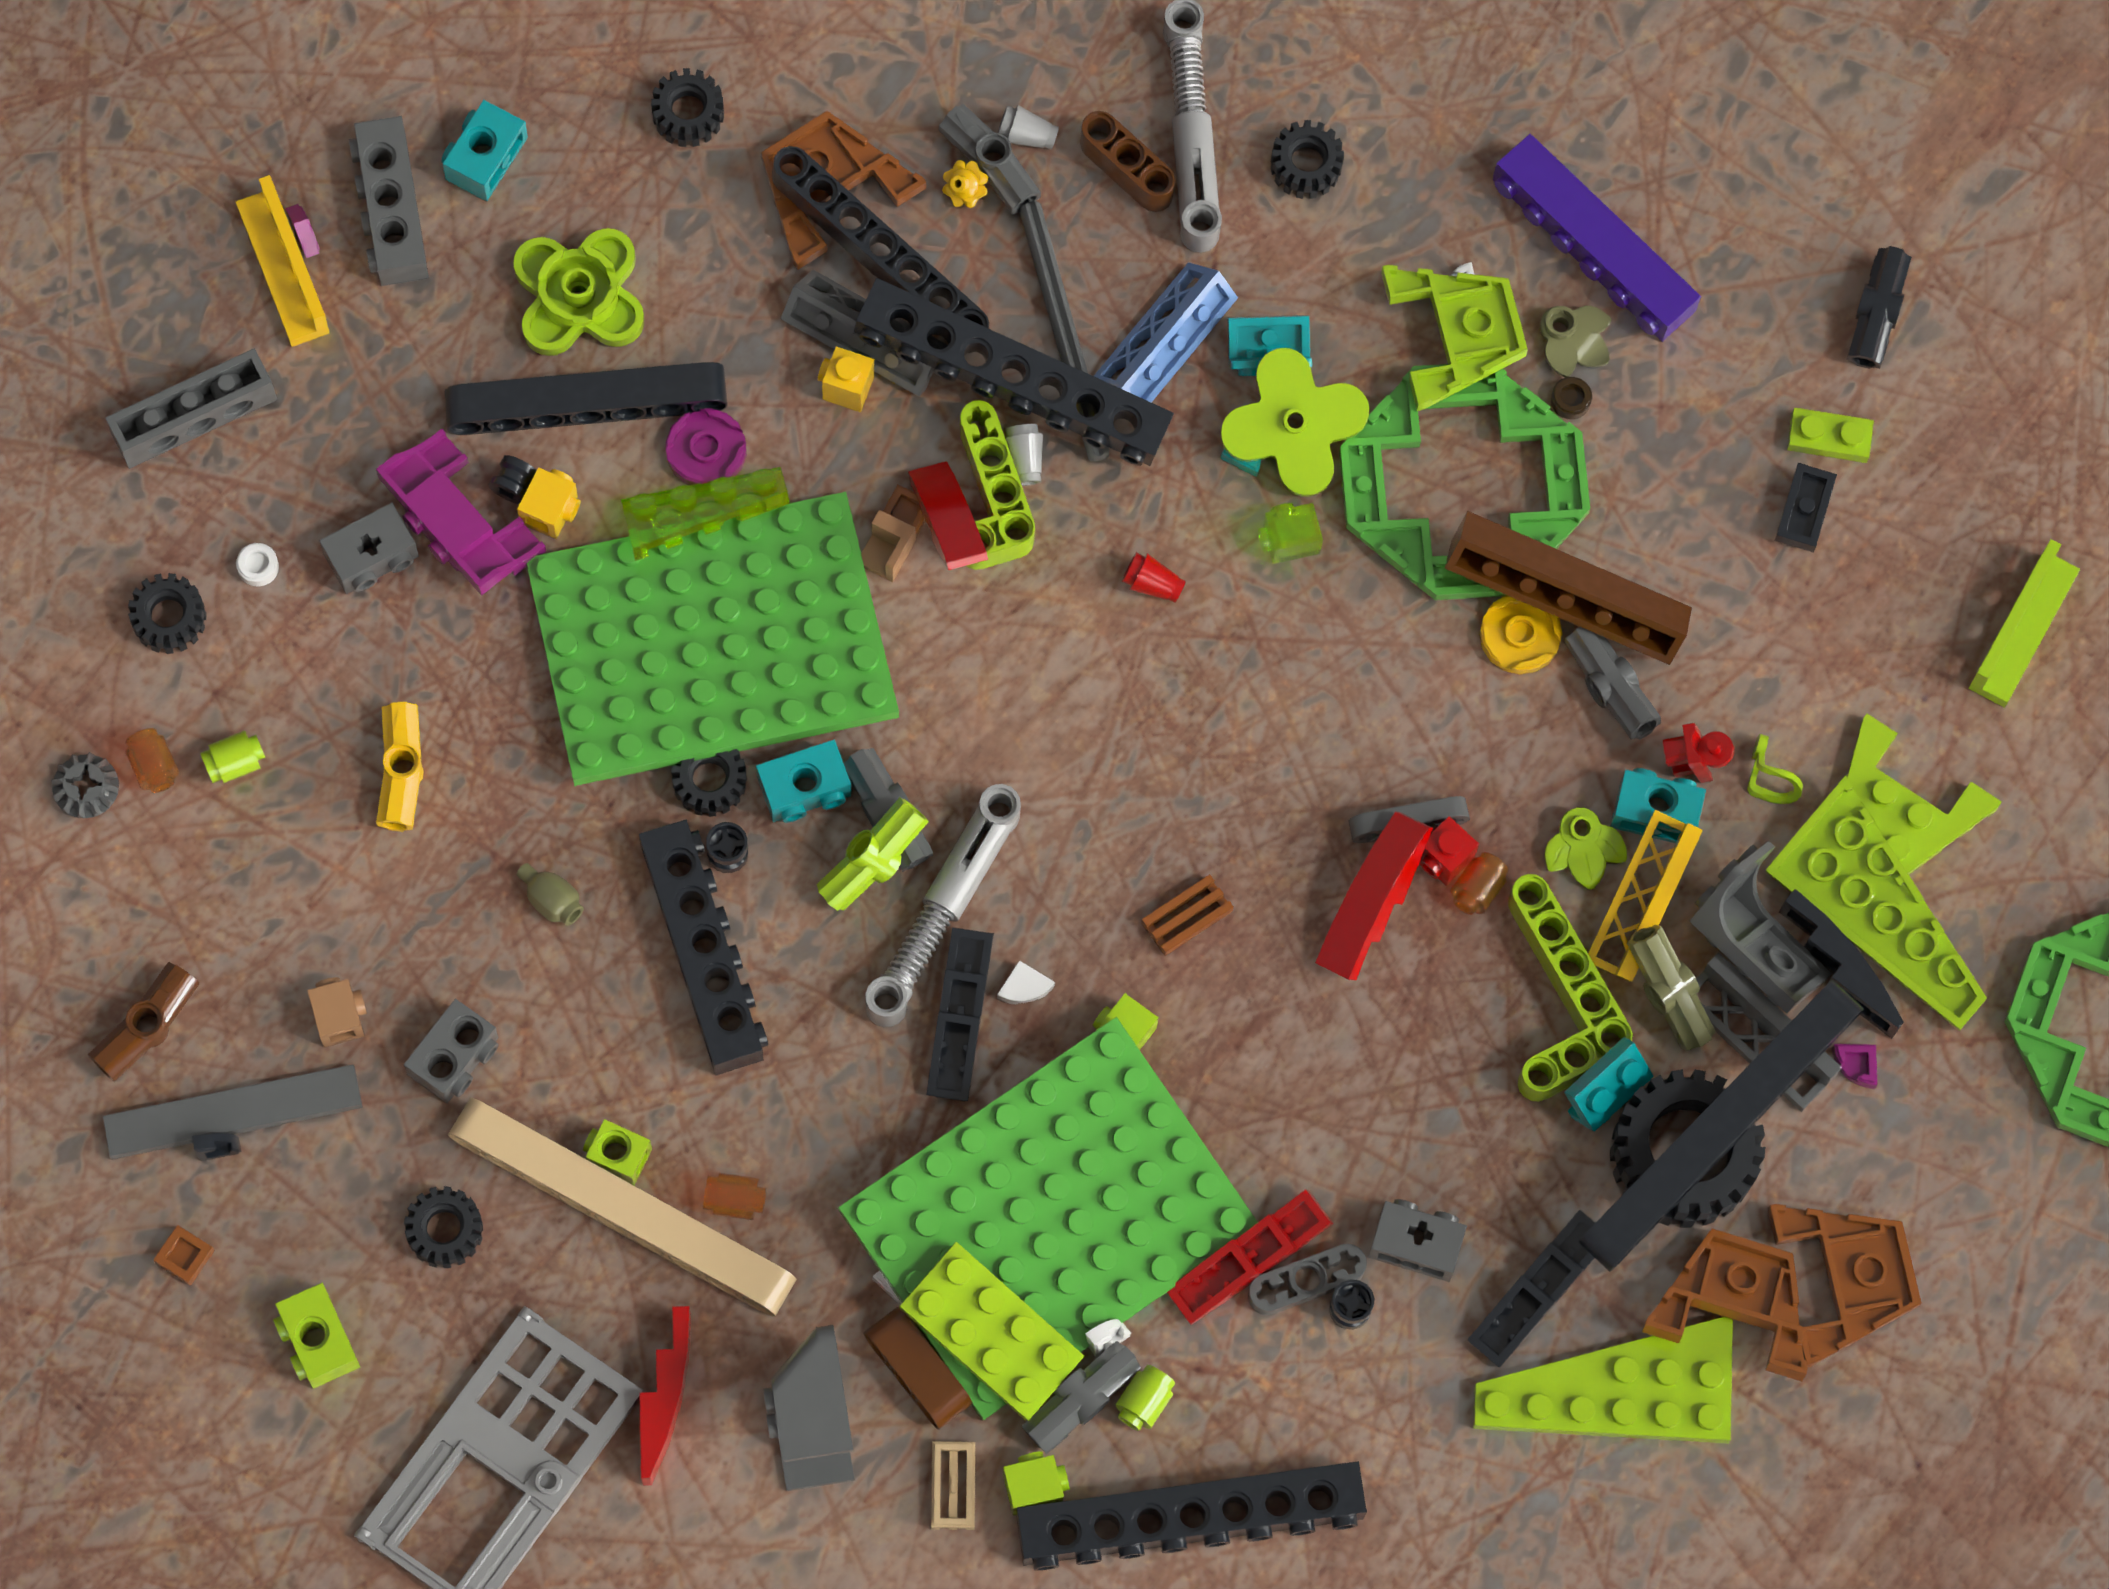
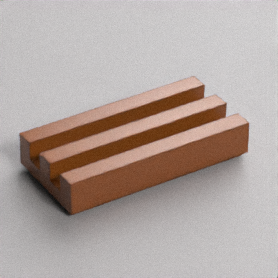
M1210 874L1142 919L1141 924L1164 956L1233 911V905L1225 899L1223 891L1220 887L1217 888L1214 883L1215 880ZM1207 890L1210 893L1159 928L1154 926ZM1214 902L1218 904L1219 907L1169 941L1166 942L1163 936Z

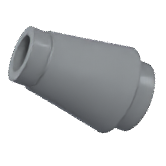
M1019 105L1016 108L1006 106L998 133L1007 137L1011 144L1039 148L1045 147L1052 150L1059 127L1052 125V123Z
M1022 424L1007 428V438L1005 439L1021 485L1028 486L1041 483L1043 434L1039 433L1038 425Z

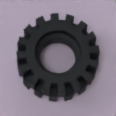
M683 68V75L678 76L677 71L674 70L670 72L669 80L664 76L659 80V88H654L652 92L653 99H651L654 125H657L658 133L661 136L665 133L666 141L671 144L675 139H678V144L681 147H686V141H692L693 147L700 146L699 139L701 138L706 143L712 139L711 132L717 134L720 130V122L723 123L724 120L722 91L719 85L715 86V79L710 75L705 79L704 71L698 69L695 75H690V68ZM684 96H693L698 98L704 107L698 117L687 120L681 119L674 114L672 110L674 102Z
M1304 120L1303 127H1299L1297 121L1291 123L1289 131L1286 127L1280 131L1279 138L1276 137L1274 141L1270 169L1272 175L1276 174L1275 182L1278 187L1284 184V192L1290 195L1293 189L1297 191L1296 198L1303 199L1304 193H1309L1310 199L1317 198L1318 191L1325 195L1329 192L1330 185L1335 187L1341 175L1344 150H1342L1341 139L1335 140L1336 132L1332 128L1325 132V124L1318 122L1315 128L1311 127V120ZM1300 148H1312L1319 152L1323 163L1315 171H1302L1293 164L1292 155Z
M161 573L154 575L156 581L151 583L146 578L141 582L143 586L141 590L135 588L132 593L134 600H129L128 604L130 610L128 615L136 636L139 637L143 645L147 647L149 644L152 651L158 653L161 648L165 649L166 654H173V648L179 647L181 652L188 649L186 643L191 641L194 645L199 640L197 633L203 634L205 629L203 621L207 620L205 606L195 585L191 586L189 580L182 576L181 580H178L176 574L168 573V579H163ZM164 600L176 601L183 607L182 618L177 624L170 627L159 626L152 620L154 607Z
M737 749L732 750L730 753L728 751L715 753L716 756L696 761H694L695 758L680 761L681 764L672 765V785L678 801H682L684 808L688 811L690 808L695 810L696 815L702 816L704 812L709 813V817H713L719 811H722L723 814L729 812L730 806L733 804L737 806L740 802V796L745 793L747 781L746 765L744 759L740 758V752ZM707 763L720 766L726 775L723 785L714 791H704L698 788L693 781V775L699 766Z
M444 1186V1190L438 1191L436 1187L430 1188L429 1194L424 1196L423 1193H420L416 1197L417 1202L415 1204L411 1203L408 1207L409 1214L408 1217L405 1216L404 1225L409 1246L412 1252L416 1253L417 1258L422 1262L424 1260L427 1261L429 1266L437 1268L438 1264L443 1265L444 1268H451V1264L458 1262V1265L465 1263L464 1258L468 1255L472 1258L476 1253L475 1248L477 1244L480 1245L483 1239L481 1235L483 1222L479 1209H477L472 1198L466 1197L465 1192L459 1189L455 1192L448 1186ZM441 1212L452 1213L460 1221L458 1235L453 1240L445 1243L433 1240L427 1232L430 1219Z

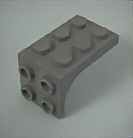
M1768 841L1759 849L1753 844L1738 860L1733 859L1719 873L1718 878L1721 879L1715 887H1709L1695 902L1700 909L1690 919V922L1705 935L1706 940L1712 946L1718 948L1735 964L1741 974L1749 977L1774 1005L1779 1006L1787 1014L1819 988L1832 973L1767 912L1760 901L1756 884L1757 873L1763 861L1775 848Z

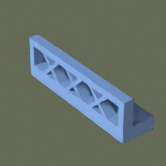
M1188 262L1096 372L1094 377L1152 403L1238 299L1237 295L1218 270ZM1194 278L1199 279L1193 287L1184 290ZM1174 309L1169 316L1160 319L1165 312ZM1150 338L1144 346L1135 349L1141 341ZM1126 367L1116 380L1110 379L1116 371Z

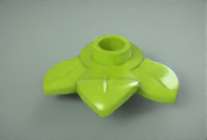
M1584 807L1570 809L1562 816L1559 824V833L1547 842L1544 853L1549 872L1563 870L1568 867L1575 880L1588 890L1594 889L1602 879L1606 869V862L1623 863L1627 860L1626 845L1619 832L1613 827L1600 824L1598 816L1590 809ZM1578 820H1582L1587 824V832L1583 836L1578 835L1574 830L1575 823Z

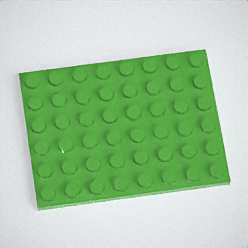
M846 492L535 556L527 563L574 786L681 764L680 761L695 758L694 761L715 757V753L725 751L730 753L734 749L744 751L899 718V709Z
M1117 1017L837 1208L901 1303L951 1246L958 1242L1080 1352L1090 1346L1085 1333L1109 1320L1118 1319L1121 1323L1125 1322L1175 1287V1283L1229 1241L1232 1239L1236 1240L1258 1223ZM916 1323L933 1350L965 1389L973 1402L972 1407L981 1420H985L1006 1405L999 1396Z

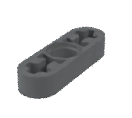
M1454 796L1366 812L1350 818L1348 822L1353 842L1368 843L1377 841L1395 811L1432 827V831L1448 816L1459 825L1469 821L1470 816L1466 798Z
M1342 1244L1261 1274L1251 1283L1248 1293L1249 1303L1256 1312L1263 1315H1273L1332 1293L1342 1282L1351 1279L1360 1280L1367 1265L1366 1256L1359 1247L1353 1244ZM1341 1255H1346L1348 1260L1356 1259L1358 1263L1354 1265L1353 1274L1348 1275L1345 1269L1335 1271L1331 1275V1279L1334 1282L1327 1283V1272L1320 1262L1327 1261V1269H1330L1340 1263ZM1309 1268L1318 1274L1320 1283L1315 1289L1306 1291L1297 1285L1295 1275L1301 1269ZM1286 1275L1288 1277V1287L1295 1297L1288 1298V1291L1285 1290L1275 1295L1274 1304H1269L1266 1299H1258L1257 1296L1261 1293L1262 1285L1267 1284L1270 1290H1274L1283 1286L1282 1276Z

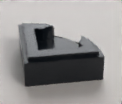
M210 1133L192 1136L194 1150L201 1161L236 1155L241 1152L239 1137L234 1134Z

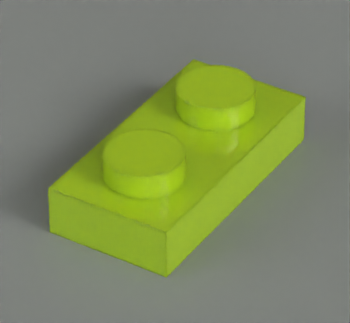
M1794 407L1791 414L1787 450L1867 463L1870 457L1874 420Z

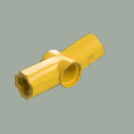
M393 702L381 707L384 773L376 824L391 831L404 832L406 830H413L419 784L423 779L424 771L421 763L418 705L407 702ZM401 760H409L414 763L412 769L407 773L402 774L393 771L394 765Z

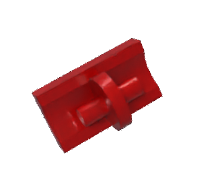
M1695 723L1682 725L1684 736L1663 739L1666 764L1668 767L1672 766L1675 777L1695 774L1700 783L1713 781L1712 773L1707 766L1721 768L1726 766L1734 756L1733 742L1725 733L1713 731L1703 736Z

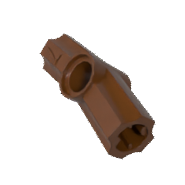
M168 962L141 1001L132 1005L127 1011L126 1018L88 1053L89 1058L108 1078L115 1082L150 1048L164 1042L168 1036L169 1026L197 989L199 981L178 965ZM151 1016L158 1019L157 1025L151 1031L141 1032L137 1030L138 1023L143 1018Z

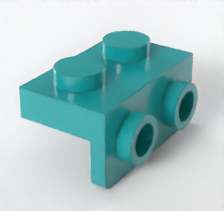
M1309 315L1228 317V365L1231 369H1238L1239 376H1256L1257 368L1262 358L1270 351L1278 348H1290L1298 351L1306 358L1310 367H1312Z
M1623 1037L1564 1092L1572 1105L1568 1109L1571 1118L1593 1132L1607 1122L1641 1086L1643 1087L1654 1077L1634 1042Z

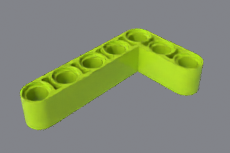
M1527 874L1518 878L1513 885L1508 898V907L1579 1030V1033L1532 1056L1524 1064L1518 1077L1519 1091L1530 1101L1539 1102L1569 1088L1611 1049L1602 1042V1034L1614 1033L1620 1040L1626 1037L1632 1041L1633 1033L1549 885L1542 877L1535 874ZM1525 890L1532 891L1538 896L1539 902L1534 905H1527L1520 900L1518 893ZM1551 926L1558 931L1560 938L1553 941L1547 940L1541 936L1539 928ZM1565 961L1573 962L1579 967L1580 974L1568 976L1561 971L1559 965ZM1584 997H1592L1600 1003L1601 1010L1589 1012L1582 1007L1580 1000ZM1571 1051L1578 1052L1584 1057L1586 1063L1582 1067H1573L1566 1061L1565 1054ZM1534 1070L1542 1071L1547 1075L1549 1084L1545 1086L1534 1085L1529 1080L1528 1073Z

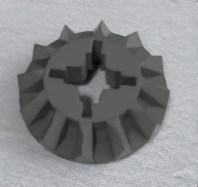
M90 752L79 756L72 754L69 760L58 765L54 779L51 780L53 797L57 805L65 813L77 818H92L104 813L115 802L119 791V779L113 766L106 758L95 756ZM86 771H88L91 782L98 786L89 787L82 800L79 788L72 785V783L82 781L83 775H86Z

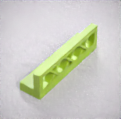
M2050 539L1968 688L2004 708L2080 571V568L2056 556L2062 544Z

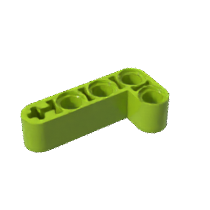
M981 400L972 401L962 409L960 415V436L988 514V518L975 521L982 541L988 545L986 548L988 560L967 565L968 568L980 570L1027 555L1034 545L1035 523L995 409L988 402ZM973 421H979L981 426H985L984 438L981 440L978 426L972 423ZM993 455L998 457L1001 462L996 466L990 467L984 465L981 459L985 456ZM999 492H1008L1014 499L1008 503H1000L993 496ZM1019 528L1025 531L1027 535L1020 540H1014L1008 537L1006 533L1010 529Z

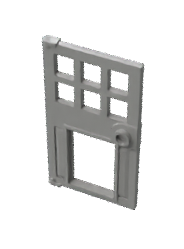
M524 1306L363 1525L355 1532L354 1536L359 1542L364 1543L372 1550L377 1549L432 1589H501L640 1400V1393L644 1392V1390L546 1324L541 1316ZM528 1334L551 1349L530 1378L525 1377L507 1364ZM563 1357L581 1369L584 1374L565 1400L561 1402L542 1389L540 1385L560 1358ZM498 1374H501L521 1388V1391L501 1418H497L477 1404ZM595 1380L618 1395L597 1425H594L573 1410ZM532 1397L555 1412L533 1442L510 1427ZM566 1420L589 1435L567 1465L544 1450ZM468 1454L524 1494L456 1587H454L398 1548V1546L465 1455Z

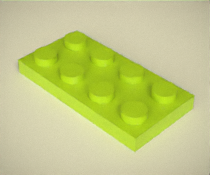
M958 1242L951 1246L899 1306L904 1313L1025 1421L1031 1419L1084 1357L1079 1350Z

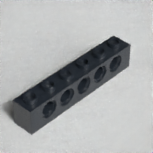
M687 819L640 833L641 850L715 1076L764 1061L762 1047L769 1045L762 1022H753L749 1009L756 1007L749 983L741 985L736 971L743 968L736 944L728 946L724 934L725 931L730 930L725 909L723 906L716 908L711 895L718 892L711 868L703 870L699 855L705 854L699 831L691 832ZM677 862L687 863L691 867L689 873L681 877L672 875L668 870ZM690 900H697L704 905L703 909L695 915L684 913L681 907ZM703 938L711 939L717 944L714 950L709 953L697 952L694 949V945ZM713 977H723L729 982L728 987L721 992L709 990L706 984ZM727 1015H734L739 1017L742 1023L736 1030L727 1031L719 1026L720 1020Z

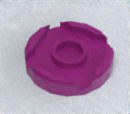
M712 408L700 409V411L691 414L688 412L680 416L671 426L665 442L667 462L674 475L685 484L700 489L718 488L732 481L742 470L747 456L746 440L739 423L727 413Z

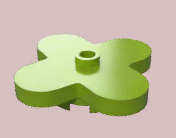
M607 228L590 234L578 249L568 250L557 241L546 237L530 239L518 248L514 256L516 278L522 287L537 297L527 309L522 319L524 339L533 351L546 356L561 354L567 351L584 332L590 334L601 343L612 347L626 346L640 336L644 327L642 305L635 296L621 287L632 273L636 262L635 249L627 235L619 230ZM576 291H584L581 294H574Z
M1278 348L1267 353L1257 368L1256 382L1261 400L1257 403L1244 405L1232 410L1222 424L1221 440L1225 450L1237 460L1252 462L1272 457L1276 461L1279 477L1284 487L1297 496L1311 497L1324 491L1332 480L1334 462L1330 444L1352 438L1363 430L1369 417V404L1363 392L1351 384L1337 383L1316 387L1306 358L1296 350ZM1293 414L1300 415L1303 419V425L1299 428L1290 427L1287 421L1288 417Z

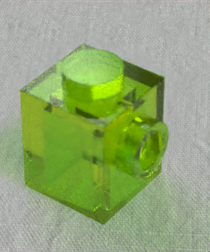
M1292 503L1277 505L1270 512L1265 513L1263 527L1258 528L1261 548L1263 552H1270L1273 564L1313 556L1321 552L1323 538L1313 503L1295 507Z

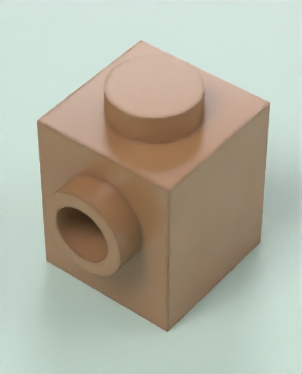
M338 977L324 979L316 983V988L307 990L324 1048L365 1037L360 1020L361 1015L367 1014L361 990L352 991L349 979L342 981Z

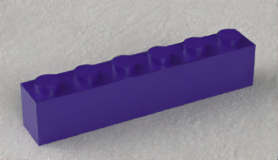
M1532 134L1525 137L1496 163L1492 180L1498 192L1506 199L1512 198L1522 208L1523 214L1530 223L1535 226H1541L1551 235L1553 244L1561 252L1571 254L1579 262L1582 272L1593 281L1598 280L1608 290L1609 297L1617 306L1621 308L1626 307L1636 317L1638 325L1645 333L1655 335L1663 342L1696 312L1701 296Z

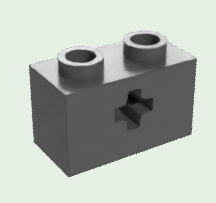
M393 503L319 540L323 555L346 594L354 590L362 592L369 589L377 582V578L390 571L393 573L401 572L413 564V559L419 557L416 543ZM368 548H372L374 552L378 553L374 556H371L368 552H365V550Z
M1395 1199L1393 1203L1385 1201L1368 1258L1450 1282L1467 1225L1458 1223V1217L1446 1212L1436 1211L1434 1215L1418 1211L1416 1204L1406 1200ZM1416 1230L1424 1232V1241L1421 1245L1413 1243V1235Z

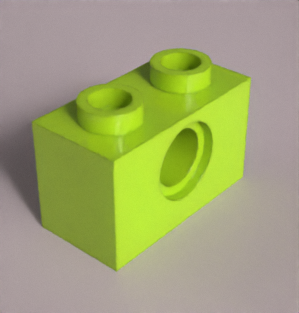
M323 1282L275 1304L280 1316L274 1318L273 1321L282 1341L285 1342L291 1339L297 1354L291 1356L290 1360L300 1381L308 1378L314 1389L361 1368ZM314 1328L325 1331V1338L321 1344L314 1347L303 1344V1337L307 1331Z

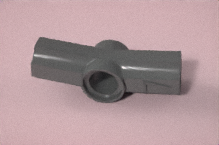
M964 104L958 107L955 106L945 116L939 125V132L970 161L978 163L980 171L988 175V182L1012 215L1020 213V207L1023 204L1034 202L1041 198L1040 190L1013 154L1011 143L1007 137L1001 133L993 132ZM994 152L1000 154L1003 158L998 161H989L984 155Z
M1582 627L1577 628L1565 638L1564 643L1586 675L1585 682L1595 702L1601 708L1607 707L1631 740H1640L1651 734L1661 723V716L1640 689L1638 677L1630 663L1624 657L1617 656L1610 642L1605 637Z
M874 748L861 749L850 755L849 759L844 762L849 780L862 800V808L872 827L878 823L899 797L909 802L899 783L894 784ZM922 830L901 853L902 858L899 867L902 872L922 864L933 856V851Z
M1116 1341L1099 1357L1095 1358L1084 1370L1080 1368L1069 1376L1054 1391V1397L1036 1412L1029 1421L1024 1423L1022 1428L1047 1455L1067 1438L1079 1424L1083 1426L1096 1416L1110 1401L1109 1397L1128 1382L1137 1371H1140L1141 1366L1136 1360L1135 1355L1126 1346Z

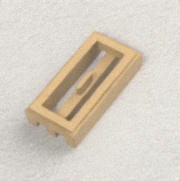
M932 1442L931 1530H940V1528H949V1530L966 1528V1530H974L975 1442ZM941 1451H949V1518H940ZM958 1451L967 1452L966 1518H957Z

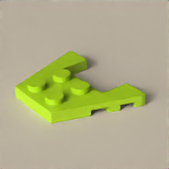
M1395 265L1382 266L1381 274L1389 305L1426 298L1431 299L1448 365L1410 372L1409 382L1417 411L1424 410L1526 357L1528 348L1509 278L1457 273V276L1434 274L1431 269L1418 268L1417 272L1397 270L1398 266Z
M1868 713L1864 716L1858 731L1859 734L1853 750L1847 778L1863 805L1873 817L1882 835L1910 875L1954 840L1970 831L1984 818L1996 812L2002 801L1973 782H1970L1950 813L1942 812L1876 768V765L1898 733Z

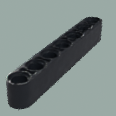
M788 146L777 152L774 157L771 176L776 188L875 277L927 301L933 297H943L950 304L947 310L989 329V320L983 310L804 150L799 147ZM788 163L795 164L801 172L795 176H788L781 171L780 167ZM816 190H823L829 194L831 199L823 203L816 202L811 198L810 193ZM848 216L854 217L859 221L860 226L852 230L846 229L842 226L840 220ZM876 243L884 244L889 248L890 253L886 256H877L872 253L870 246ZM904 270H913L919 275L920 280L915 283H907L902 280L900 273Z
M715 362L467 383L450 386L444 391L447 431L454 435H474L682 416L688 412L691 414L706 408L722 411L728 406L724 366Z

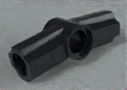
M1893 246L1879 248L1877 255H1875L1870 280L1864 286L1855 319H1858L1847 357V360L1857 366L1868 369H1880L1884 360L1891 329H1895L1904 298L1902 290L1912 258L1904 252V249Z

